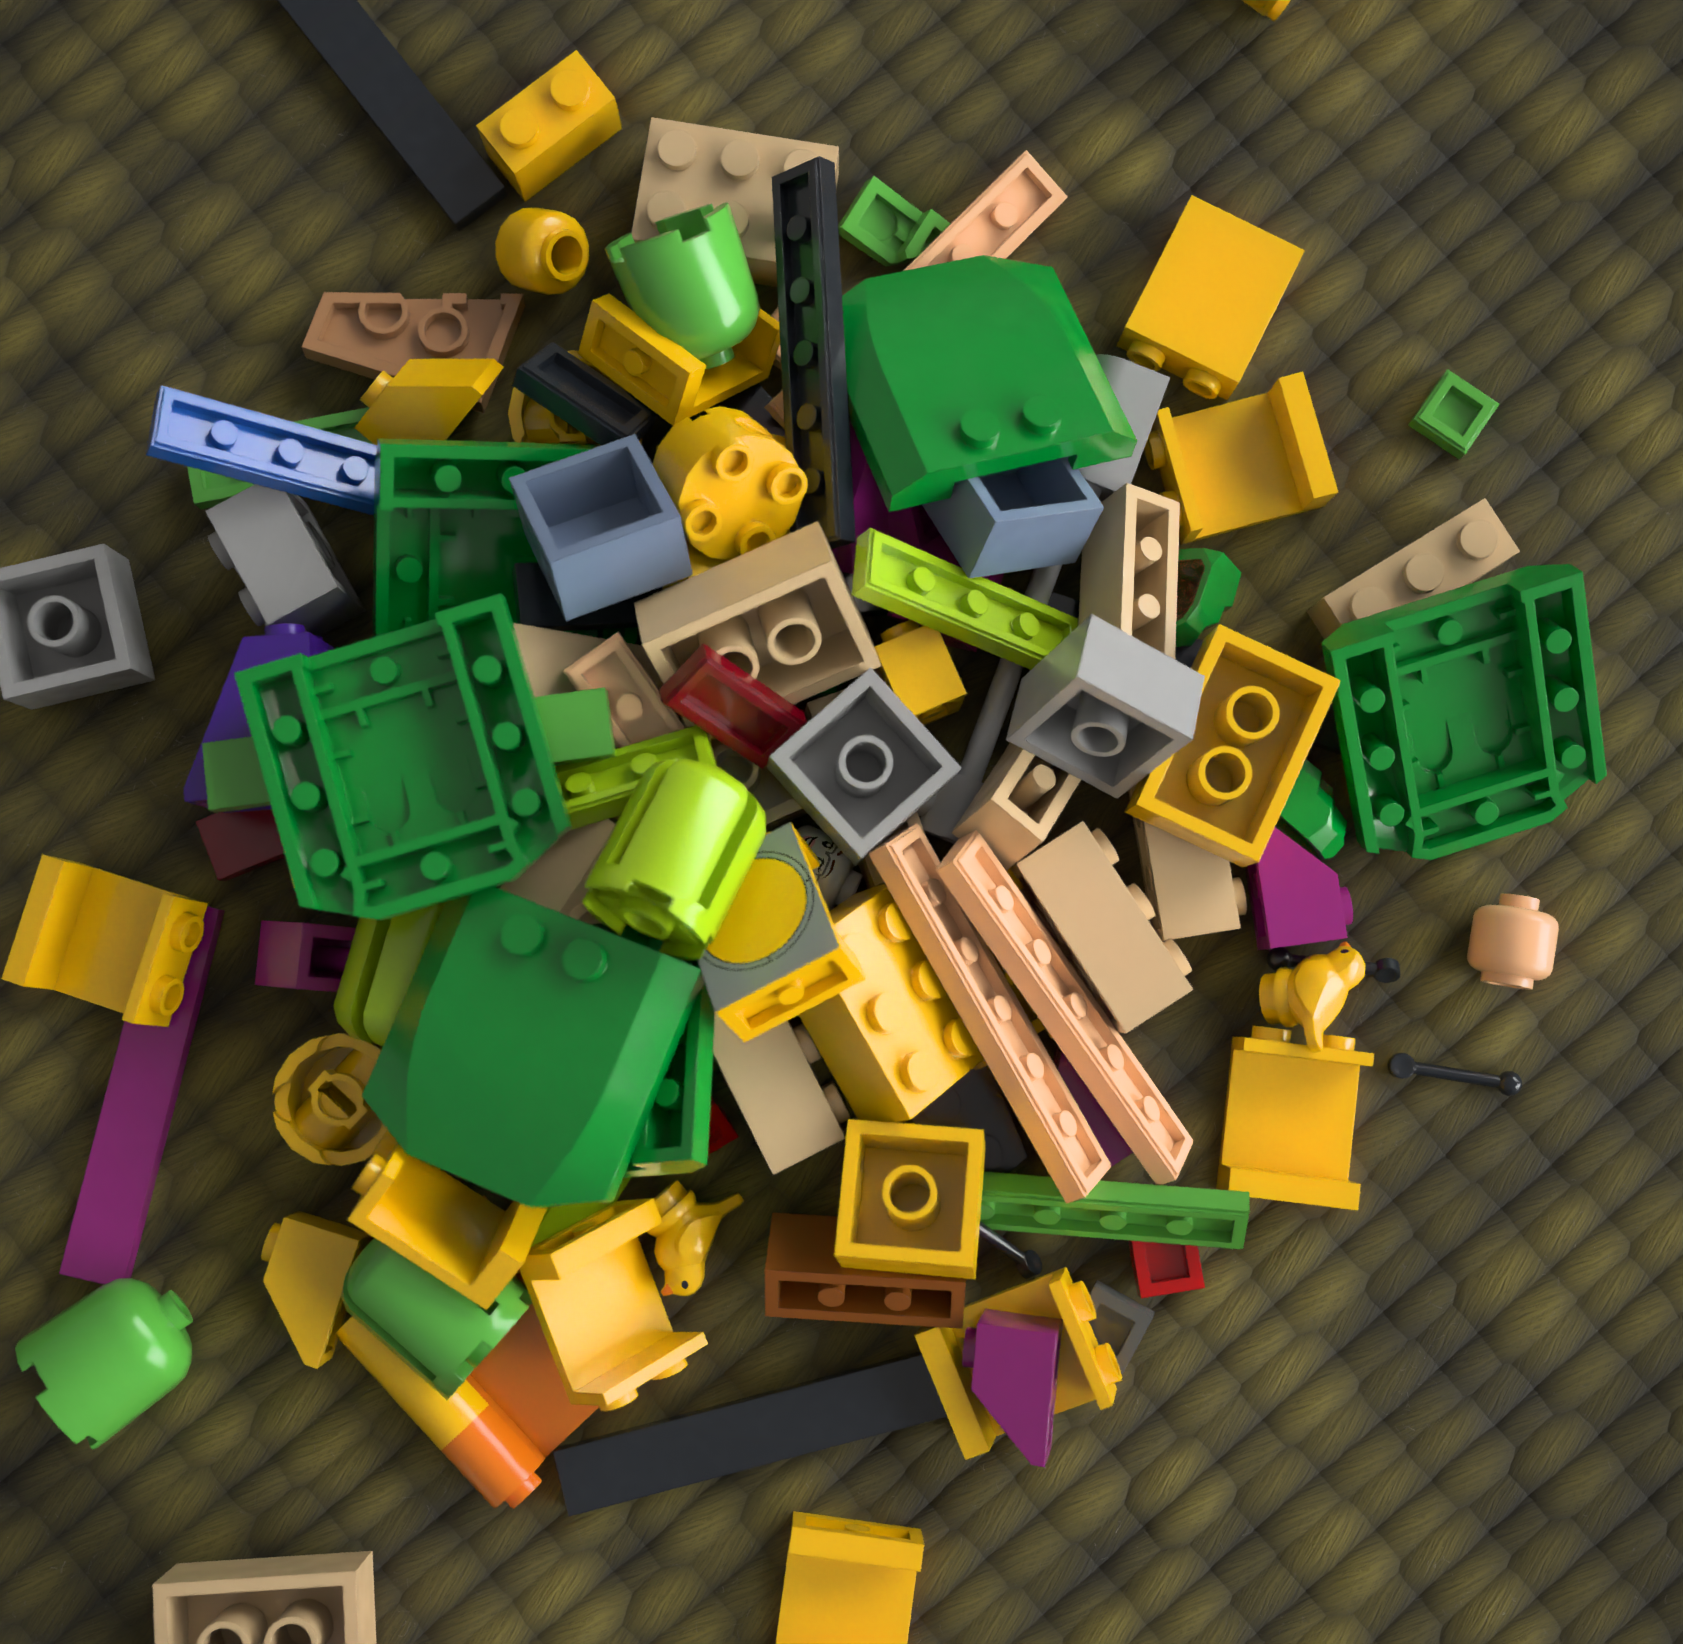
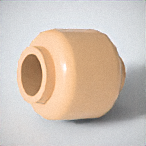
M1502 893L1500 894L1498 905L1481 906L1475 911L1467 960L1471 967L1481 972V982L1510 988L1533 990L1534 980H1543L1551 975L1559 926L1554 917L1538 911L1539 899Z

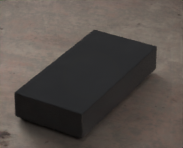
M554 342L549 343L519 366L512 382L513 387L601 446L633 434L640 441L651 431L658 414L633 395Z

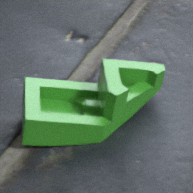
M872 176L866 180L840 221L838 233L852 245L887 267L912 262L951 223L932 209L922 213L878 178Z

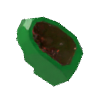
M1207 548L1178 549L1176 647H1191L1202 631L1215 626L1219 622L1222 613L1233 607L1242 572L1224 552Z

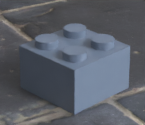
M635 434L509 478L525 536L566 621L693 575L681 516Z
M1068 457L958 481L954 484L951 498L922 504L968 579L1076 562L1104 506L1078 469H1071L1067 460Z

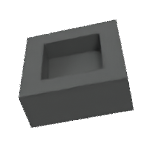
M1097 1280L1090 1292L1096 1312V1319L1088 1322L1092 1327L1098 1344L1109 1343L1117 1359L1121 1374H1123L1150 1325L1155 1312Z

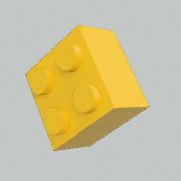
M848 1119L834 1254L841 1267L975 1279L986 1149L984 1130Z

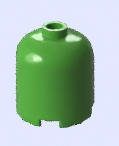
M728 202L717 206L715 209L712 204H707L663 218L655 222L659 235L635 243L632 233H628L605 248L629 308L657 333L676 342L706 365L705 370L727 363L735 357L732 347L746 339L754 329L760 307L758 294Z
M133 1278L115 1279L102 1285L20 1339L15 1347L17 1362L23 1372L32 1365L35 1366L38 1375L47 1387V1389L36 1396V1399L53 1422L76 1444L88 1437L87 1440L90 1448L96 1449L169 1393L185 1378L192 1360V1343L185 1327L193 1322V1318L187 1306L174 1291L169 1290L164 1295H161L157 1289L143 1281Z

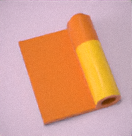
M519 1269L515 1276L525 1284ZM533 1304L529 1306L448 1400L443 1398L353 1316L335 1333L337 1338L493 1509L497 1508L504 1501L514 1509L528 1497L542 1482L541 1478L535 1473V1470L554 1449L599 1408V1406L570 1404Z

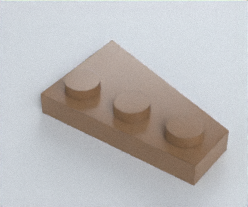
M324 292L302 344V349L307 359L372 379H376L383 370L394 378L409 359H495L503 365L525 308L524 295L501 294V299H468L466 293H443L442 299H404L401 293ZM498 376L471 410L481 413L485 412Z

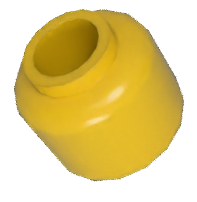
M522 208L508 216L500 226L495 241L496 260L500 272L512 285L527 291L547 295L563 294L578 284L584 276L589 262V243L584 229L575 218L561 211L543 208Z

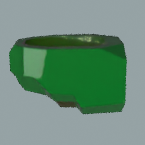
M1305 759L1275 827L1317 859H1329L1334 857L1344 845L1347 821L1335 806L1333 788L1322 779V772Z

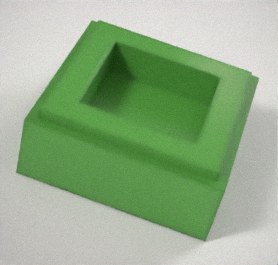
M1447 369L1441 375L1408 426L1457 459H1460L1467 453L1499 406V403Z

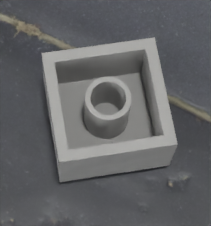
M254 484L205 511L216 532L208 535L210 545L227 570L234 568L244 581L247 588L239 591L238 594L256 625L261 626L264 623L266 626L286 623L300 624L305 626V632L321 636L366 611L309 506L298 495Z
M100 544L0 568V687L4 700L33 710L155 680L129 559L107 545Z
M1091 614L1021 679L1006 740L1105 793L1119 798L1193 740L1205 676Z
M870 667L771 754L767 769L856 866L869 855L868 853L878 847L953 780L961 770V766Z

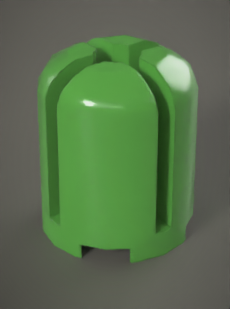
M376 1238L364 1248L348 1269L341 1294L347 1312L446 1400L456 1392L469 1374L481 1363L532 1304L526 1285L514 1275L486 1310Z

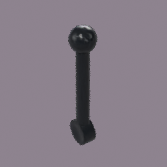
M1278 947L1273 948L1267 954V963L1271 969L1277 971L1280 967H1296L1308 956L1291 954L1286 948ZM1382 958L1375 963L1364 962L1366 965L1365 975H1375L1376 980L1379 982L1391 983L1400 978V964L1395 959Z
M1405 1053L1392 1055L1387 1063L1390 1074L1401 1079L1408 1078L1412 1074L1498 1088L1506 1096H1514L1522 1088V1079L1513 1071H1505L1500 1075L1415 1062L1410 1055Z
M980 1221L979 1237L1016 1262L1017 1269L1024 1278H1031L1041 1273L1042 1262L1035 1251H1021Z

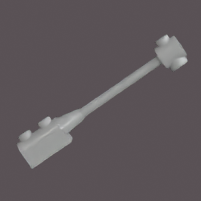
M1098 354L1096 357L1138 440L1131 457L1078 469L1100 502H1102L1124 484H1131L1170 377L1123 358ZM1062 565L1034 569L1024 595L1048 605ZM1000 658L960 765L961 770L953 780L917 811L918 816H921L920 821L925 834L951 844H955L958 840L951 832L984 784L982 779L1023 672V666Z

